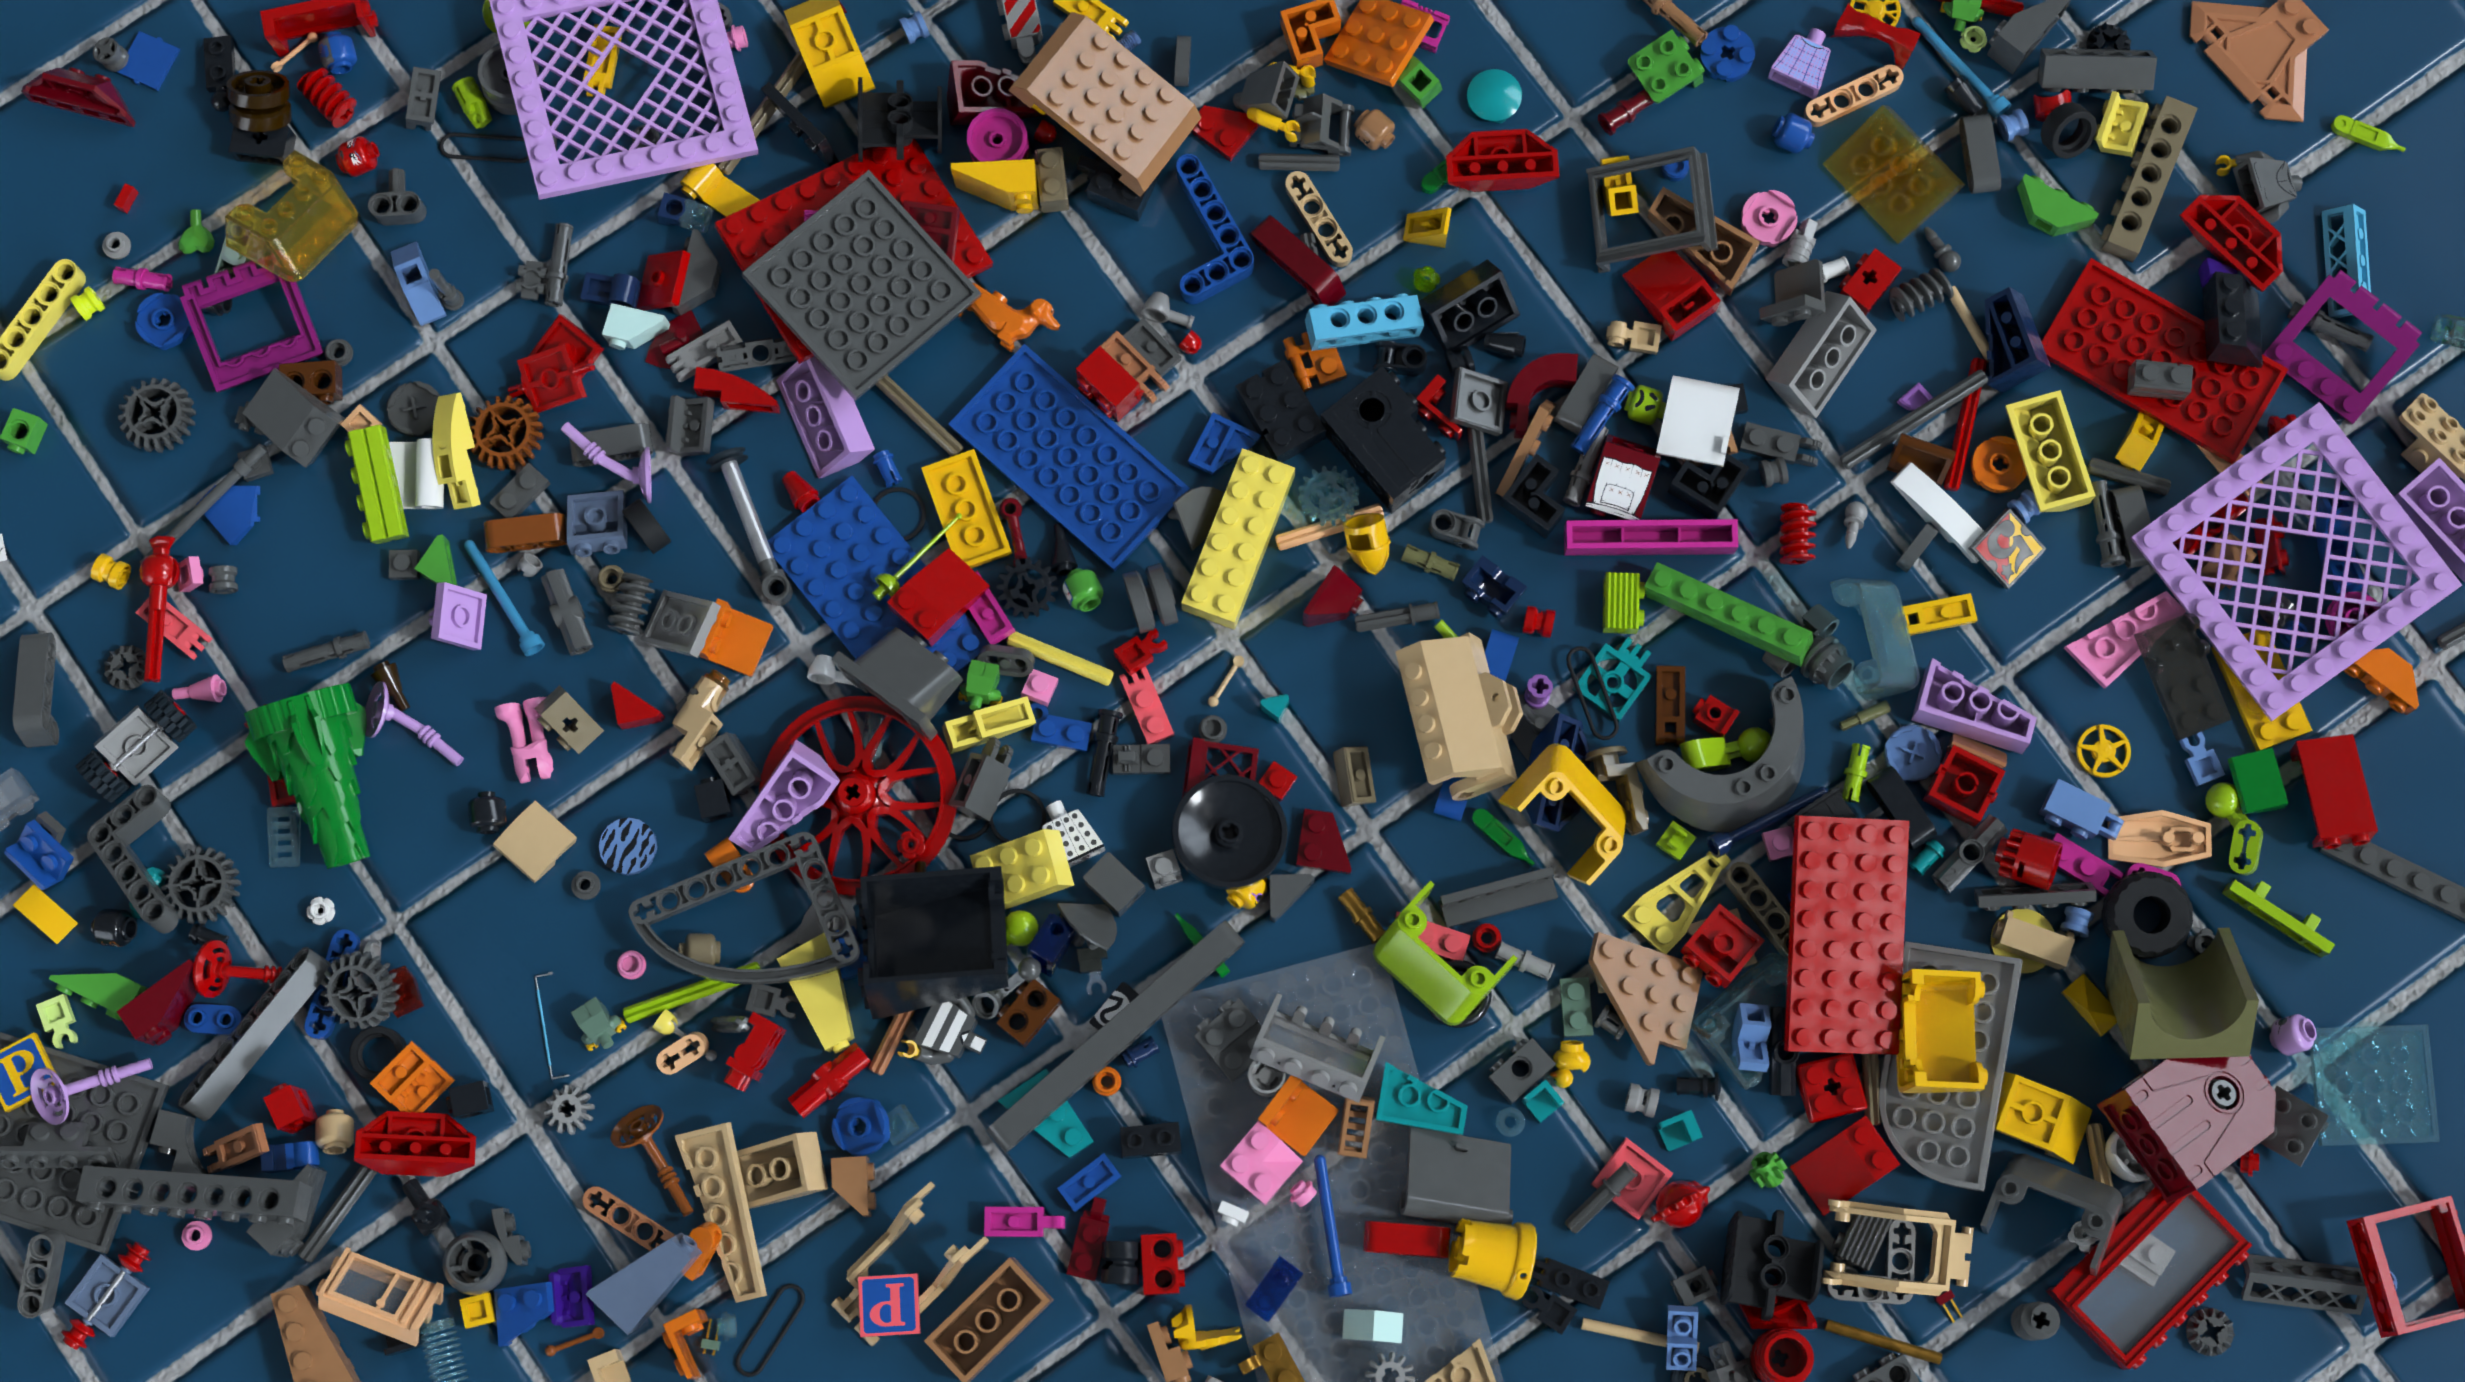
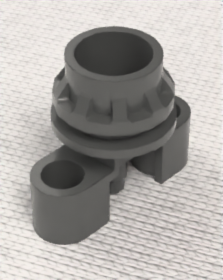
M1816 604L1802 616L1803 624H1805L1803 628L1812 631L1814 643L1802 663L1800 672L1814 684H1823L1831 690L1838 687L1849 676L1854 667V661L1848 656L1846 647L1839 643L1835 636H1831L1839 625V619L1821 604ZM1767 651L1762 658V661L1782 678L1788 676L1798 667Z

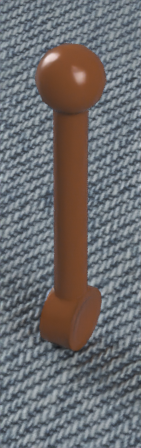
M596 1327L592 1333L556 1346L548 1345L545 1348V1354L551 1357L557 1351L592 1338L601 1339L604 1337L605 1331L603 1328Z

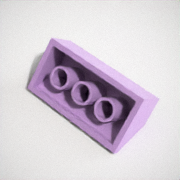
M815 356L800 364L797 361L776 379L818 478H824L857 464L875 450L854 399Z
M2438 458L2397 493L2394 498L2443 561L2465 583V484Z

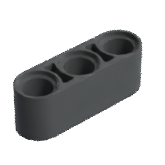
M1983 114L1961 117L1959 131L1970 193L2000 191L2001 173L1991 116Z
M1593 354L1561 406L1554 422L1578 435L1599 403V395L1605 393L1612 381L1611 377L1613 374H1616L1619 367Z
M635 423L581 433L591 443L595 442L597 446H600L602 448L601 451L604 450L606 456L616 462L640 458L645 447L650 448V455L654 452L650 425L647 423ZM569 438L573 466L587 467L595 465L592 463L593 460H589L588 456L583 454L584 451Z
M2134 485L2110 490L2109 497L2116 531H2119L2122 536L2120 546L2123 556L2126 557L2125 564L2127 568L2150 565L2130 539L2151 523L2141 486Z
M48 1230L36 1235L28 1244L17 1301L19 1313L26 1318H34L49 1311L55 1303L66 1246L65 1237L58 1230ZM44 1239L49 1241L51 1245L50 1251L44 1247ZM39 1268H41L45 1273L44 1280L41 1279L38 1274ZM33 1296L39 1300V1308L34 1306Z

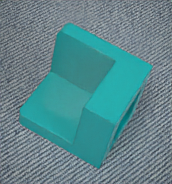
M1547 1080L1543 1081L1521 1100L1539 1124L1564 1104L1562 1098Z
M1692 1110L1656 1125L1668 1152L1703 1137Z

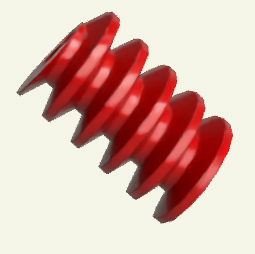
M326 68L308 72L298 81L297 89L307 99H310L311 104L316 106L318 111L324 114V117L331 121L335 128L343 127L353 117L354 108L357 104L356 99L349 98L350 94L347 90L342 91L343 86L340 83H335V78L333 75H328Z
M1786 503L1781 505L1780 509L1784 513L1780 516V520L1784 524L1781 525L1780 532L1784 535L1780 537V543L1784 546L1780 548L1779 553L1784 557L1779 562L1786 565H1799L1816 559L1815 555L1808 553V550L1816 548V544L1808 542V539L1816 537V533L1808 531V528L1816 526V522L1808 520V517L1816 516L1817 512L1809 509L1803 503Z

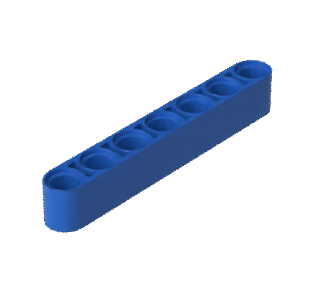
M1492 629L1485 650L1491 675L1506 681L1520 637ZM1453 777L1443 781L1433 813L1461 822L1467 800H1453L1449 787L1451 784L1467 777Z

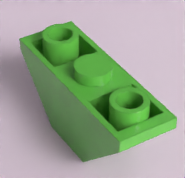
M2025 174L2017 186L2028 224L2053 237L2089 228L2099 215L2091 205L2075 201L2065 191L2049 187L2037 176Z

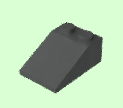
M2047 0L2014 14L2008 22L2004 19L1995 29V34L1988 42L1991 48L1987 56L2013 75L2063 16L2071 0Z
M276 368L272 370L243 411V414L274 444L305 468L314 463L345 420L343 416Z
M307 1164L293 1179L313 1187L306 1222H294V1226H283L276 1224V1220H267L266 1224L253 1223L246 1232L273 1256L288 1258L289 1256L293 1257L304 1245L302 1241L308 1236L327 1171L324 1168ZM278 1197L273 1201L272 1208L277 1204Z

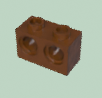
M335 360L279 364V371L294 382L302 381L301 387L326 405L334 404V401L343 400L342 368ZM330 379L328 387L324 389L319 388L322 381Z
M1035 979L1031 980L1030 983L1025 981L1015 994L1018 997L1012 1005L1005 1004L997 1014L999 1018L997 1025L1024 1048H1026L1062 1004L1059 998ZM1034 993H1041L1044 996V1002L1039 1007H1032L1028 1003L1029 997ZM1016 1015H1021L1026 1019L1025 1026L1020 1030H1014L1010 1027V1021Z

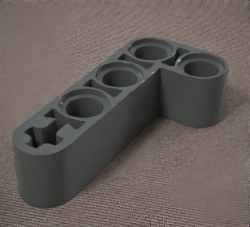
M52 632L21 635L13 706V726L15 732L27 748L52 746L59 743V728L51 715L56 660V641Z

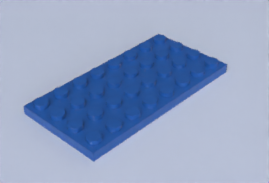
M1025 344L948 424L956 434L1055 521L1060 523L1113 572L1125 562L1165 519L1168 513L1175 508L1173 502L1190 490L1184 482Z
M850 476L767 540L776 562L855 659L895 627L910 637L914 634L917 635L890 610L887 601L891 596L887 594L879 601L872 594L879 586L875 580L877 575L888 573L893 576L916 553L853 476ZM920 558L897 580L900 588L926 567ZM964 613L932 647L927 644L925 648L932 653L935 650L942 653L949 660L947 664L958 673H961L970 666L971 659L977 660L980 649L985 645H989V642Z

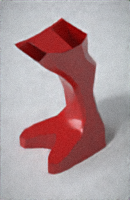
M1848 3L1837 22L1834 35L1830 37L1868 36L1884 41L1890 45L1894 52L1895 65L1903 70L1921 33L1908 28H1897L1886 24L1866 13L1857 12Z

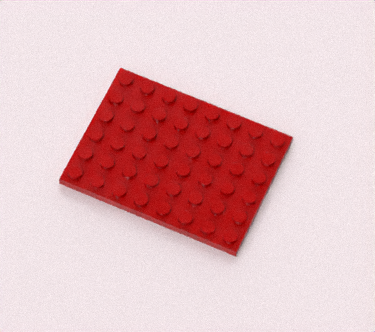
M913 139L910 145L904 147V160H897V147H869L863 150V162H858L857 153L715 222V228L743 272L804 223V210L819 211L868 170L902 207L904 200L953 207L958 206L916 139ZM960 211L955 260L953 262L969 279L991 268L993 261ZM756 293L798 363L800 364L814 357L808 348Z

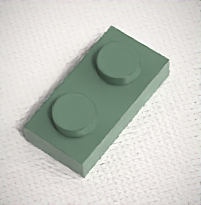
M1589 977L1560 979L1564 1038L1593 1036Z

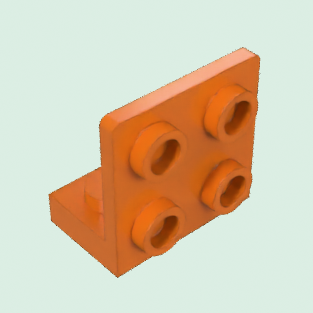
M717 598L715 603L720 605L721 608L699 657L752 677L774 627L770 623L732 609L728 602Z
M1290 1075L1260 1115L1258 1121L1300 1155L1306 1156L1338 1114L1339 1110L1303 1083L1302 1079Z
M694 1309L663 1324L666 1330L662 1333L663 1339L669 1349L673 1348L677 1355L674 1363L680 1376L685 1375L687 1379H698L701 1377V1374L684 1336H691L704 1329L703 1324L709 1321L705 1310Z

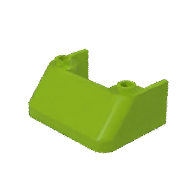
M1429 881L1401 911L1377 941L1373 950V956L1380 966L1438 1018L1448 1025L1455 1026L1461 1024L1511 970L1518 958L1513 955L1495 975L1483 966H1473L1462 976L1418 938L1427 926L1426 915L1419 906L1429 896L1435 885L1432 881Z

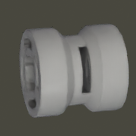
M1631 1083L1624 1111L1630 1113L1639 1111L1644 1116L1654 1118L1660 1089L1650 1088L1647 1090L1643 1089L1639 1084Z

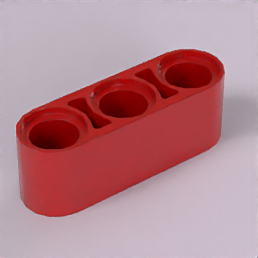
M1365 1221L1363 1251L1449 1258L1451 1228Z

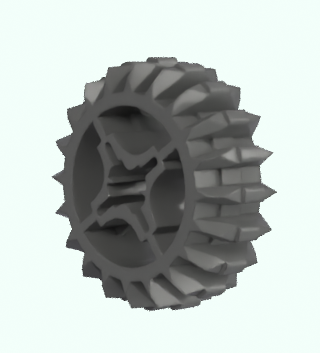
M152 378L150 385H148L146 381L141 380L140 389L131 386V391L133 392L131 397L123 395L127 404L119 405V409L124 412L118 416V420L123 423L120 429L122 432L127 433L126 439L129 442H134V446L138 449L144 447L147 452H152L155 448L158 453H163L164 446H166L169 450H174L173 443L175 441L183 444V439L180 438L183 434L191 436V432L187 427L195 426V421L190 418L197 415L196 410L191 408L194 405V401L190 397L188 398L189 393L184 388L180 389L181 386L177 382L170 384V381L166 378H163L161 382L156 378ZM156 397H167L166 399L162 398L157 402L150 401L151 399ZM143 407V413H142V415L138 418L139 412H140L141 408ZM152 408L157 413H160L159 417L163 420V422L154 417L155 413L151 410ZM176 413L175 420L171 423V418ZM156 429L165 430L158 434H146L149 431L152 433Z
M197 847L195 854L192 850L187 849L185 850V859L177 855L175 859L178 864L176 866L173 864L167 865V868L172 870L170 875H162V878L169 882L161 886V890L169 892L165 896L177 912L179 919L183 920L187 917V922L194 924L196 920L200 924H206L208 918L212 922H216L218 919L217 913L223 916L228 914L225 909L226 905L235 907L231 897L240 896V892L234 890V887L240 886L242 883L238 879H233L239 874V870L232 868L233 860L225 859L226 854L221 851L216 853L214 848L209 847L205 852L204 848ZM206 864H214L220 872L221 879L210 878ZM192 869L191 876L183 880L185 875ZM202 881L208 883L205 886H201L200 890L194 888L197 885H202ZM220 891L217 897L210 903L212 894ZM181 892L192 893L193 900L196 901V908L189 907L186 904Z
M360 950L354 951L351 954L345 953L340 956V959L332 961L331 967L326 969L324 973L326 978L322 980L321 985L327 989L322 991L321 996L328 997L324 1007L331 1006L333 1008L331 1016H341L340 1024L349 1021L350 1028H356L359 1025L361 1030L368 1028L370 1025L375 1027L381 1021L387 1020L390 1017V1013L396 1009L397 1006L394 1002L399 1000L400 995L394 991L399 989L400 984L394 983L392 979L396 977L397 973L390 974L387 969H389L390 963L382 965L380 963L381 956H376L372 959L371 951L361 954ZM347 970H350L348 984L343 986L344 975ZM378 994L377 1005L371 1010L372 997Z

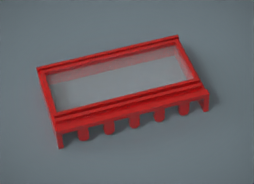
M2152 1185L2145 1192L2147 1195L2138 1204L2131 1206L2125 1212L2126 1216L2115 1225L2096 1277L2090 1275V1265L2098 1244L2092 1246L2089 1252H2085L2086 1256L2076 1266L2070 1267L2064 1273L2065 1277L2056 1286L2049 1287L2046 1290L2051 1298L2122 1370H2128L2131 1367L2135 1370L2141 1366L2147 1359L2144 1354L2151 1347L2154 1349L2158 1348L2167 1339L2165 1333L2172 1326L2174 1328L2179 1327L2188 1318L2186 1312L2193 1305L2196 1308L2200 1306L2209 1296L2206 1292L2213 1285L2218 1287L2228 1278L2229 1274L2226 1271L2233 1264L2239 1266L2249 1256L2247 1250L2252 1244L2197 1190L2167 1204L2157 1187Z

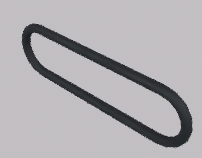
M453 132L444 135L439 144L441 153L451 159L525 163L529 161L528 156L524 159L452 155L445 152L443 146L449 137L524 141L523 137Z
M1582 646L1575 647L1567 654L1566 661L1588 724L1595 737L1601 740H1610L1618 733L1619 725L1595 657L1588 648ZM1576 651H1585L1590 656L1615 726L1614 731L1608 736L1598 734L1594 728L1571 665V656Z
M786 1284L778 1290L738 1353L736 1367L742 1375L754 1377L763 1370L805 1302V1294L798 1285ZM788 1288L796 1289L800 1293L801 1301L767 1356L756 1371H744L741 1368L740 1359L782 1292Z

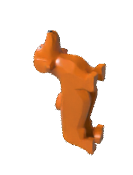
M973 283L982 294L967 310L973 311L991 332L997 334V337L1001 340L1000 345L1011 353L1015 349L1014 342L1028 338L1037 326L1043 325L1054 331L1060 329L1061 325L1053 317L1054 309L1048 301L1036 299L1025 309L1016 310L1006 304L1008 300L998 291H994L991 294Z

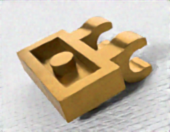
M1279 1332L1252 1346L1256 1355L1238 1364L1243 1375L1262 1365L1270 1382H1305Z

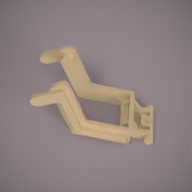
M929 1182L904 1204L888 1230L847 1270L846 1279L854 1289L844 1301L838 1297L831 1305L848 1323L856 1316L860 1318L858 1277L868 1276L869 1267L905 1232L909 1224L912 1222L916 1225L925 1216L920 1210L923 1205L921 1200L934 1189L935 1185L932 1182ZM985 1236L970 1250L966 1246L959 1250L953 1244L943 1254L949 1261L933 1284L919 1297L920 1315L951 1284L964 1264L989 1242ZM860 1322L854 1327L859 1334ZM878 1336L863 1337L871 1347L880 1340Z
M1828 1199L1829 1211L1836 1212V1221L1850 1222V1214L1929 1223L1933 1230L1929 1275L1923 1282L1846 1273L1844 1263L1830 1262V1270H1823L1824 1277L1821 1278L1820 1283L1939 1296L1943 1291H1949L1950 1279H1957L1956 1286L1968 1287L1970 1261L1965 1260V1253L1971 1254L1973 1227L1962 1226L1961 1233L1955 1232L1956 1220L1950 1219L1948 1213Z

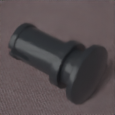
M1715 1072V1077H1708V1074H1703V1077L1677 1076V1095H1703V1098H1708V1095H1715V1101L1719 1100L1721 1080L1718 1072Z

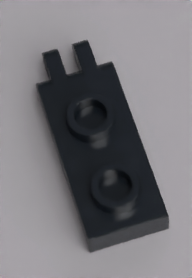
M1547 1257L1544 1262L1535 1259L1534 1266L1541 1268L1540 1273L1532 1272L1531 1278L1537 1279L1536 1286L1600 1310L1610 1281Z

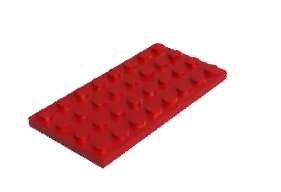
M2090 258L2041 341L2047 358L2052 363L2133 409L2162 423L2165 427L2230 464L2236 462L2289 370L2263 354V366L2261 368L2207 361L2205 325L2203 320L2093 258ZM2136 359L2176 363L2178 366L2180 364L2193 365L2191 393L2184 401L2127 395L2129 367Z
M1795 815L1785 1051L1899 1054L1909 821Z

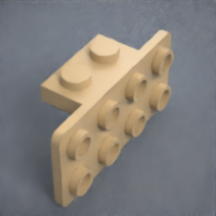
M2421 393L2399 416L2400 422L2418 437L2401 455L2420 473L2440 458L2458 478L2461 477L2465 481V429L2460 426L2455 418L2449 416L2438 406V403L2433 398Z

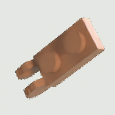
M1115 331L1100 345L1140 383V390L1145 391L1143 396L1152 404L1157 400V397L1144 384L1149 377L1159 389L1166 392L1170 388L1168 383L1155 371V367L1152 364L1150 365L1118 331Z
M256 1123L214 1141V1144L204 1148L202 1151L204 1156L216 1154L218 1156V1162L207 1166L208 1173L212 1174L230 1169L270 1150L263 1123Z

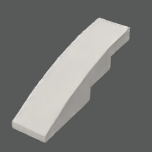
M1909 462L1891 480V484L1925 522H1931L1949 543H1954L1971 563H1977L1979 560L1968 548L1984 530L1932 479L1912 462Z

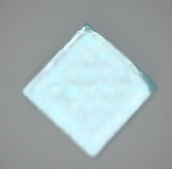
M2428 1024L2316 1028L2317 1037L2310 1049L2315 1108L2329 1115L2327 1130L2324 1133L2320 1132L2318 1136L2319 1147L2440 1142Z

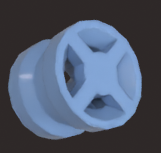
M920 11L913 13V16L908 19L905 17L899 19L909 44L915 43L919 37L926 38L930 36Z
M2021 109L2013 110L2012 114L2008 116L2002 114L1997 117V127L2005 142L2012 141L2017 135L2025 136L2029 134L2028 120Z
M2028 489L2020 494V498L2017 500L2012 499L2007 503L2008 508L2013 511L2024 525L2029 523L2033 515L2038 516L2042 513L2039 512L2033 492Z
M2066 906L2064 911L2066 919L2061 923L2060 930L2065 933L2068 931L2073 932L2074 936L2088 937L2090 933L2088 925L2093 920L2094 913L2082 908Z

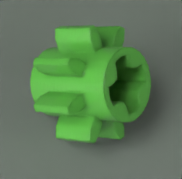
M1761 1152L1753 1158L1751 1164L1754 1169H1751L1748 1173L1760 1188L1764 1186L1774 1188L1782 1183L1785 1178L1782 1171L1786 1170L1787 1166L1783 1159L1778 1157L1776 1152L1772 1154Z

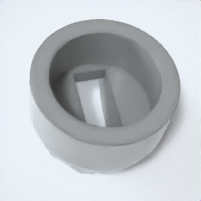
M525 552L517 563V569L519 572H524V577L535 576L543 567L541 560L529 552Z

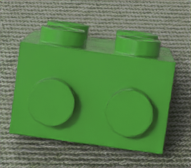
M1673 29L1628 59L1629 67L1653 102L1657 104L1690 83L1696 88L1704 82L1703 72L1705 70L1697 58L1693 59L1688 53L1690 48L1682 36L1677 37Z

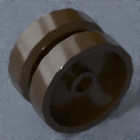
M253 70L233 75L228 79L226 86L227 97L230 101L229 119L233 126L251 132H267L285 127L291 122L292 110L291 103L288 101L290 85L286 76L267 70Z

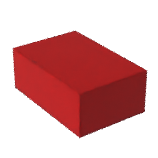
M125 183L114 206L119 211L128 214L139 192L133 186Z

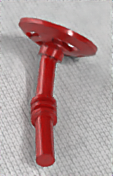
M210 940L198 951L194 960L192 974L197 992L203 997L214 998L224 991L230 977L263 980V983H267L269 980L270 983H273L283 969L282 966H278L277 969L275 966H271L269 969L268 965H265L264 968L233 966L228 946L220 940ZM216 948H221L223 950V953H213V950ZM221 957L222 961H218L217 958ZM207 960L208 963H207V965H206V975H207L208 977H206V978L204 979V977H203V969H204L205 961ZM210 986L219 987L217 990L214 991L208 989Z

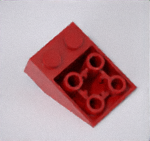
M1674 250L1651 255L1622 275L1656 322L1662 325L1663 331L1671 341H1674L1716 312L1721 301L1706 280Z

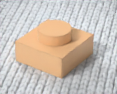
M361 404L341 423V426L348 432L382 425Z

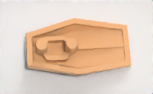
M2164 810L2118 816L2124 821L2116 840L2108 839V860L2134 864L2144 863L2164 868L2212 857L2211 823Z

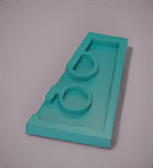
M1385 1062L1376 1121L1463 1136L1468 1108L1466 1104Z
M1045 1069L997 1101L1007 1109L1011 1108L1049 1074L1048 1070ZM1068 1101L1034 1129L1069 1158H1072L1094 1143Z

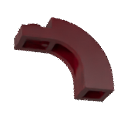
M1555 353L1545 355L1530 362L1518 373L1509 389L1505 407L1507 411H1516L1511 412L1509 427L1510 429H1515L1514 438L1523 439L1528 427L1529 403L1537 393L1548 388L1572 389L1574 387L1577 376L1578 354Z

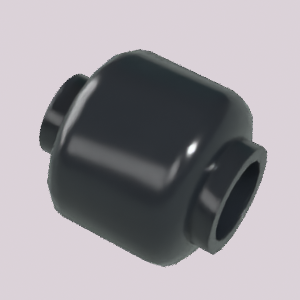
M493 791L478 792V797L471 799L468 803L469 826L475 829L477 834L499 833V829L506 825L505 800L496 797Z
M103 909L91 923L93 936L97 943L102 946H126L135 938L138 929L137 921L127 910Z

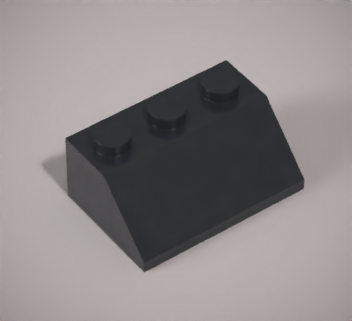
M1488 259L1419 300L1420 309L1426 324L1445 352L1451 351L1454 353L1459 351L1460 347L1465 345L1469 347L1484 338L1486 333H1492L1520 316L1502 271Z
M2215 271L2202 289L2207 361L2261 368L2263 366L2258 293L2243 275Z

